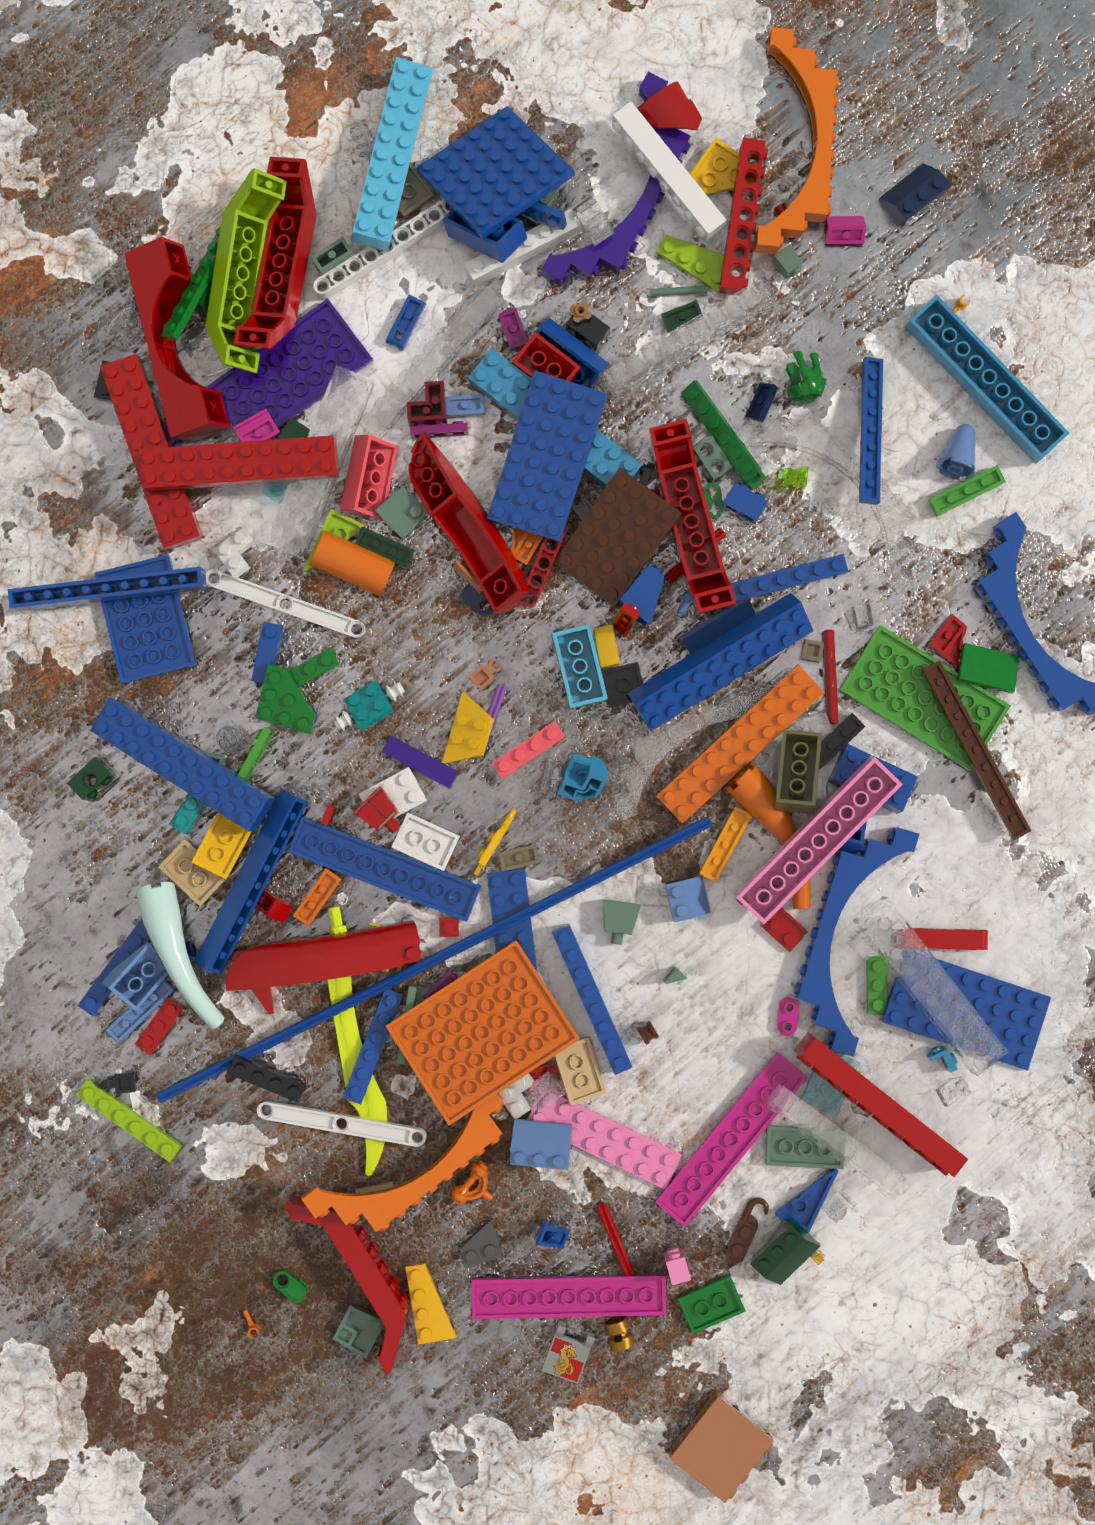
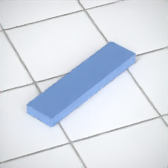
M164 979L137 1011L129 1007L105 1031L117 1044H120L176 990Z

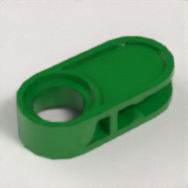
M286 1269L277 1271L273 1277L274 1286L293 1302H302L308 1294L307 1286ZM281 1274L286 1275L288 1283L280 1284L277 1280L278 1276Z

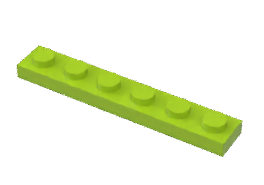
M87 1079L76 1094L81 1100L168 1162L173 1160L183 1146L105 1089H101L91 1079Z

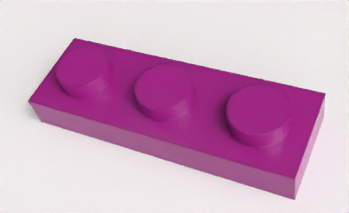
M453 421L452 424L435 422L433 425L417 423L410 427L412 439H418L423 432L429 438L469 435L468 424L463 421Z

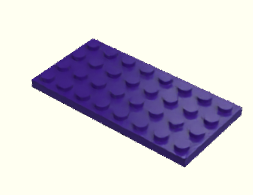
M327 298L298 319L296 325L270 350H256L260 354L257 373L233 367L208 385L207 388L221 391L227 418L233 426L238 425L266 408L277 428L281 429L291 417L294 419L371 363L373 358Z

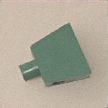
M604 899V931L612 932V944L622 945L623 934L632 935L641 905Z

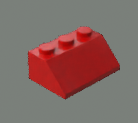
M537 332L532 335L512 361L513 365L530 378H532L535 370L569 382L574 380L581 366Z

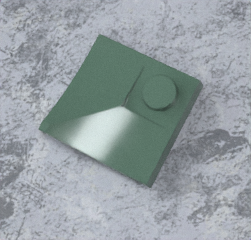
M401 486L375 510L403 540L429 515L426 508L404 486Z
M351 1303L333 1340L360 1356L367 1358L384 1324L378 1315Z

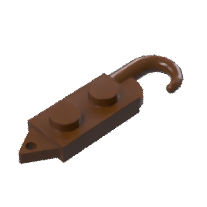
M756 1197L749 1200L737 1222L724 1251L728 1270L737 1263L743 1262L758 1229V1221L751 1215L754 1206L762 1204L765 1209L764 1214H768L769 1205L763 1198Z

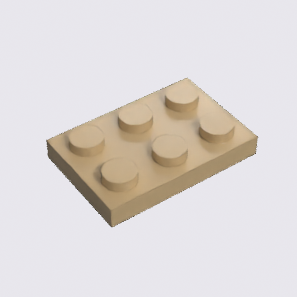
M184 839L158 868L199 906H202L226 880L192 864L191 861L197 849L187 839Z
M589 1037L579 1039L554 1056L570 1106L607 1093Z

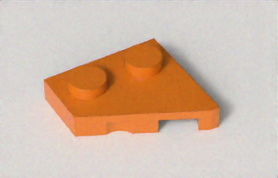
M514 528L511 552L515 559L529 566L545 537Z

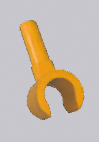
M965 295L960 296L956 301V306L952 309L954 313L960 309H965L969 305L970 300L967 303L961 301Z

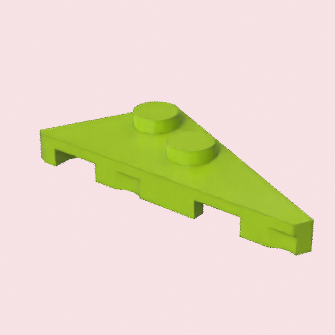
M331 509L303 570L308 572L313 568L309 565L324 530L349 540L364 527V524Z

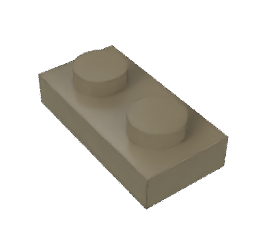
M536 844L499 852L502 871L540 863Z

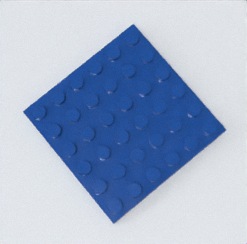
M508 106L416 167L417 173L481 239L493 233L575 176L574 170Z

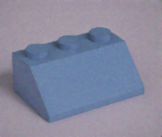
M514 1119L510 1165L568 1170L571 1160L572 1124Z

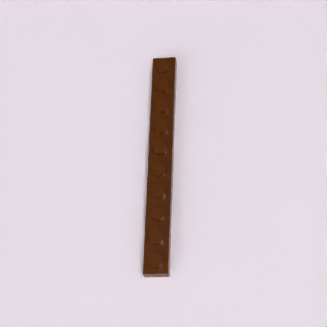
M939 660L922 669L921 671L1012 840H1016L1031 832L1026 819L941 661Z

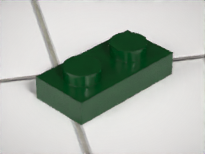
M697 300L661 314L668 333L701 321L704 318Z

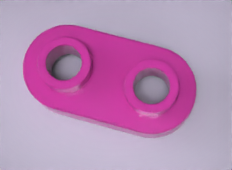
M784 997L778 1005L777 1029L784 1036H791L797 1030L799 1005L792 997ZM787 1004H792L790 1011L786 1010ZM786 1023L791 1024V1028L789 1030H785L784 1025Z

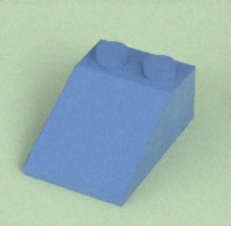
M146 942L117 965L102 983L137 1011L167 977L168 972L156 949Z

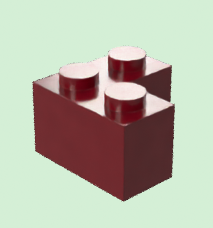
M444 381L424 382L426 401L407 402L409 426H414L417 423L433 425L435 422L447 424Z

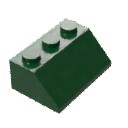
M792 1217L752 1256L750 1265L765 1279L781 1285L821 1247V1244Z

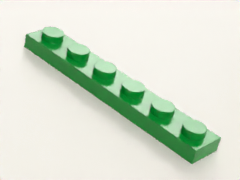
M697 380L691 382L681 394L709 433L714 437L743 480L749 482L762 471L761 467Z

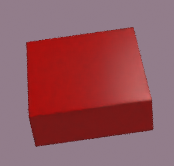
M327 806L321 823L325 825L331 824L337 810L336 807Z

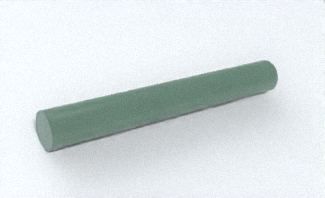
M707 285L650 289V297L707 293Z

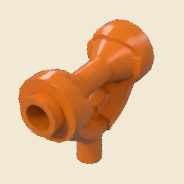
M481 1160L479 1162L474 1161L471 1164V1172L467 1180L450 1190L452 1194L450 1196L451 1199L457 1204H460V1202L465 1204L467 1200L479 1199L482 1196L490 1202L493 1195L486 1190L488 1188L487 1175L489 1172L487 1169L489 1167ZM476 1180H478L477 1187L469 1191V1188L473 1185V1183Z

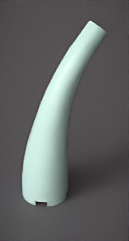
M161 882V886L151 887V884L137 890V900L143 924L165 969L182 996L199 1017L211 1029L217 1028L223 1023L225 1018L204 992L190 963L183 935L175 884L172 882Z

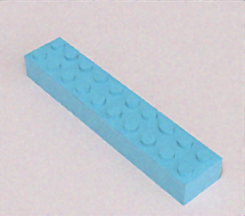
M399 57L395 59L352 231L351 242L386 252L389 250L433 71L431 67Z

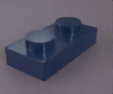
M760 382L745 417L748 420L764 422L778 387L775 384Z

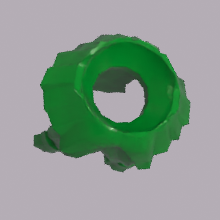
M801 351L794 352L798 365L795 362L786 365L785 370L790 377V385L787 391L795 402H812L817 397H822L827 379L823 376L819 355L816 352L809 354L812 360V369L806 365Z

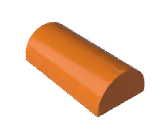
M324 530L309 566L380 597L395 562Z

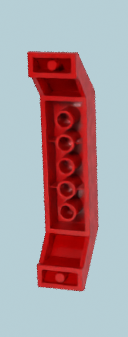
M269 158L267 173L287 181L284 200L279 203L270 217L252 313L241 326H237L233 344L235 346L270 350L296 325L317 216L307 161L302 158Z
M683 419L651 427L649 432L663 499L682 512L671 530L686 586L698 614L736 605L733 588L724 569L698 473L688 421Z
M290 1196L283 1207L293 1222L299 1220L325 1228L385 1325V1337L383 1345L380 1346L377 1360L388 1375L392 1371L410 1302L408 1295L405 1292H401L398 1287L400 1285L398 1279L388 1271L389 1265L384 1258H380L378 1254L379 1249L374 1242L371 1243L369 1240V1233L364 1225L361 1226L358 1221L352 1225L350 1223L345 1225L332 1206L329 1208L330 1212L322 1218L318 1216L315 1219L301 1200V1196Z

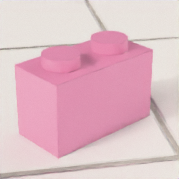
M668 1248L667 1252L663 1254L672 1285L690 1281L691 1278L682 1248Z

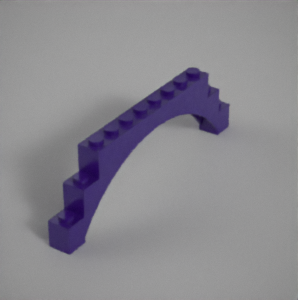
M648 71L639 87L638 96L642 97L645 102L652 95L668 86V81ZM654 129L682 164L683 160L681 158L683 154L687 155L692 145L689 143L691 136L679 129ZM650 175L644 192L633 210L610 233L584 248L560 255L550 253L541 269V276L562 286L564 281L567 282L569 280L571 271L591 280L593 275L596 276L598 274L600 265L617 274H620L622 269L625 270L630 261L628 259L630 253L634 254L639 243H637L639 236L643 237L647 230L645 225L648 219L652 220L656 213L655 206L657 203L661 204L665 196L658 179Z

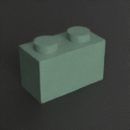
M341 237L311 256V259L322 276L354 256V253L344 237Z

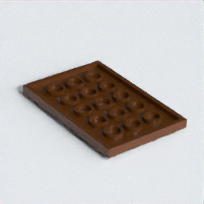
M618 468L554 563L610 605L616 607L620 598L632 585L682 512L622 468Z

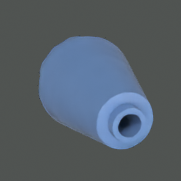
M962 424L953 433L937 461L936 468L939 467V472L942 475L957 480L966 476L965 479L973 477L975 473L976 431L971 425Z

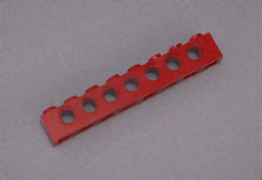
M743 137L741 142L718 293L741 296L743 290L746 291L748 287V279L745 277L746 272H749L751 267V260H748L749 253L753 252L754 242L751 241L752 234L755 235L757 223H754V217L758 216L760 204H757V197L760 198L762 193V186L759 183L760 179L764 178L765 167H762L763 160L766 161L768 149L765 148L766 141ZM753 159L757 164H750L748 160ZM745 178H752L754 182L748 183ZM748 196L751 199V201L746 202L743 200L742 197ZM740 215H746L748 220H742ZM742 233L746 238L740 239L737 237V234ZM734 252L742 253L743 257L737 258ZM731 271H738L740 273V276H733L731 274Z

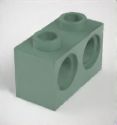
M712 435L693 447L696 464H700L703 470L701 472L706 480L710 479L711 482H715L732 470L733 466ZM706 448L710 451V455L703 456L700 450ZM711 465H719L721 471L713 472Z

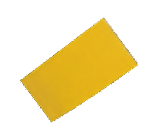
M608 625L594 628L601 668L620 665L614 626Z

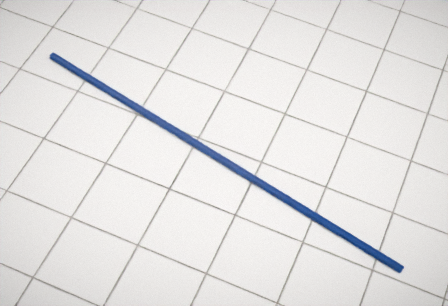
M705 817L236 1053V1055L250 1059L712 827V822L709 817ZM234 1055L158 1092L156 1095L158 1101L163 1103L228 1070Z

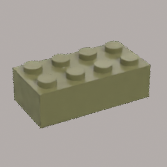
M783 730L775 810L815 814L822 733Z

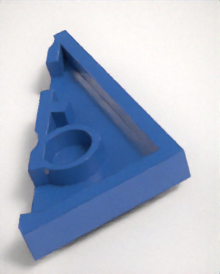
M830 1169L775 1212V1216L787 1222L793 1217L807 1232H810L839 1171L837 1169Z

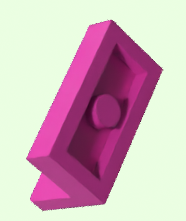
M863 216L826 217V244H864L866 223Z

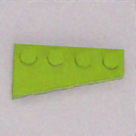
M666 235L655 253L718 293L724 254Z

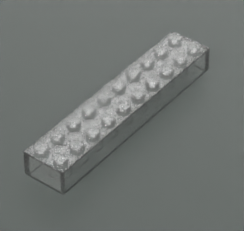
M762 277L600 373L598 382L600 388L604 393L608 394L607 399L610 403L621 401L625 398L626 393L630 391L632 393L636 392L642 387L643 383L653 382L658 378L657 375L662 372L664 374L668 373L674 368L675 364L679 362L681 364L685 363L692 354H700L705 351L707 345L711 343L713 345L717 344L723 339L724 335L728 333L732 335L739 330L741 325H749L755 321L756 316L760 314L764 316L769 313L777 297L766 277Z
M336 365L308 437L334 435L337 439L340 473L375 383L370 378ZM337 478L290 481L265 545L304 561Z
M882 896L853 919L857 927L972 1074L979 1076L1008 1053L1003 1044L888 897Z

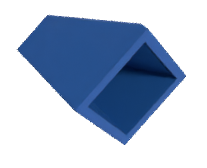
M650 564L620 598L618 603L621 607L624 603L634 605L638 612L641 613L637 621L647 629L653 620L665 577L662 575L663 571L658 566Z

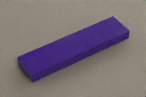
M392 735L382 751L449 789L458 774V771Z

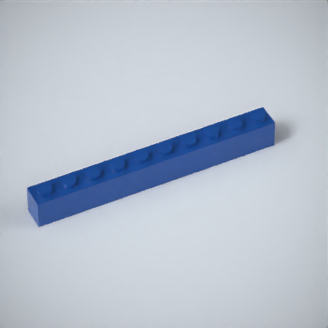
M192 567L8 589L9 608L18 612L207 589L205 570L202 567Z
M283 789L280 790L194 960L195 963L205 970L222 974L308 803L304 799Z

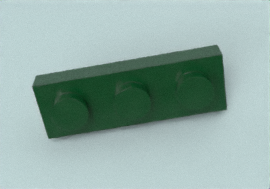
M365 527L361 528L355 544L408 568L415 552L414 549Z

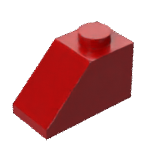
M264 889L255 906L267 917L284 923L293 908L284 899L267 889Z

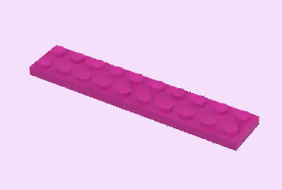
M776 1052L674 1176L666 1189L656 1198L655 1203L686 1227L808 1077L780 1053Z
M665 1274L472 1278L471 1280L472 1319L667 1315Z

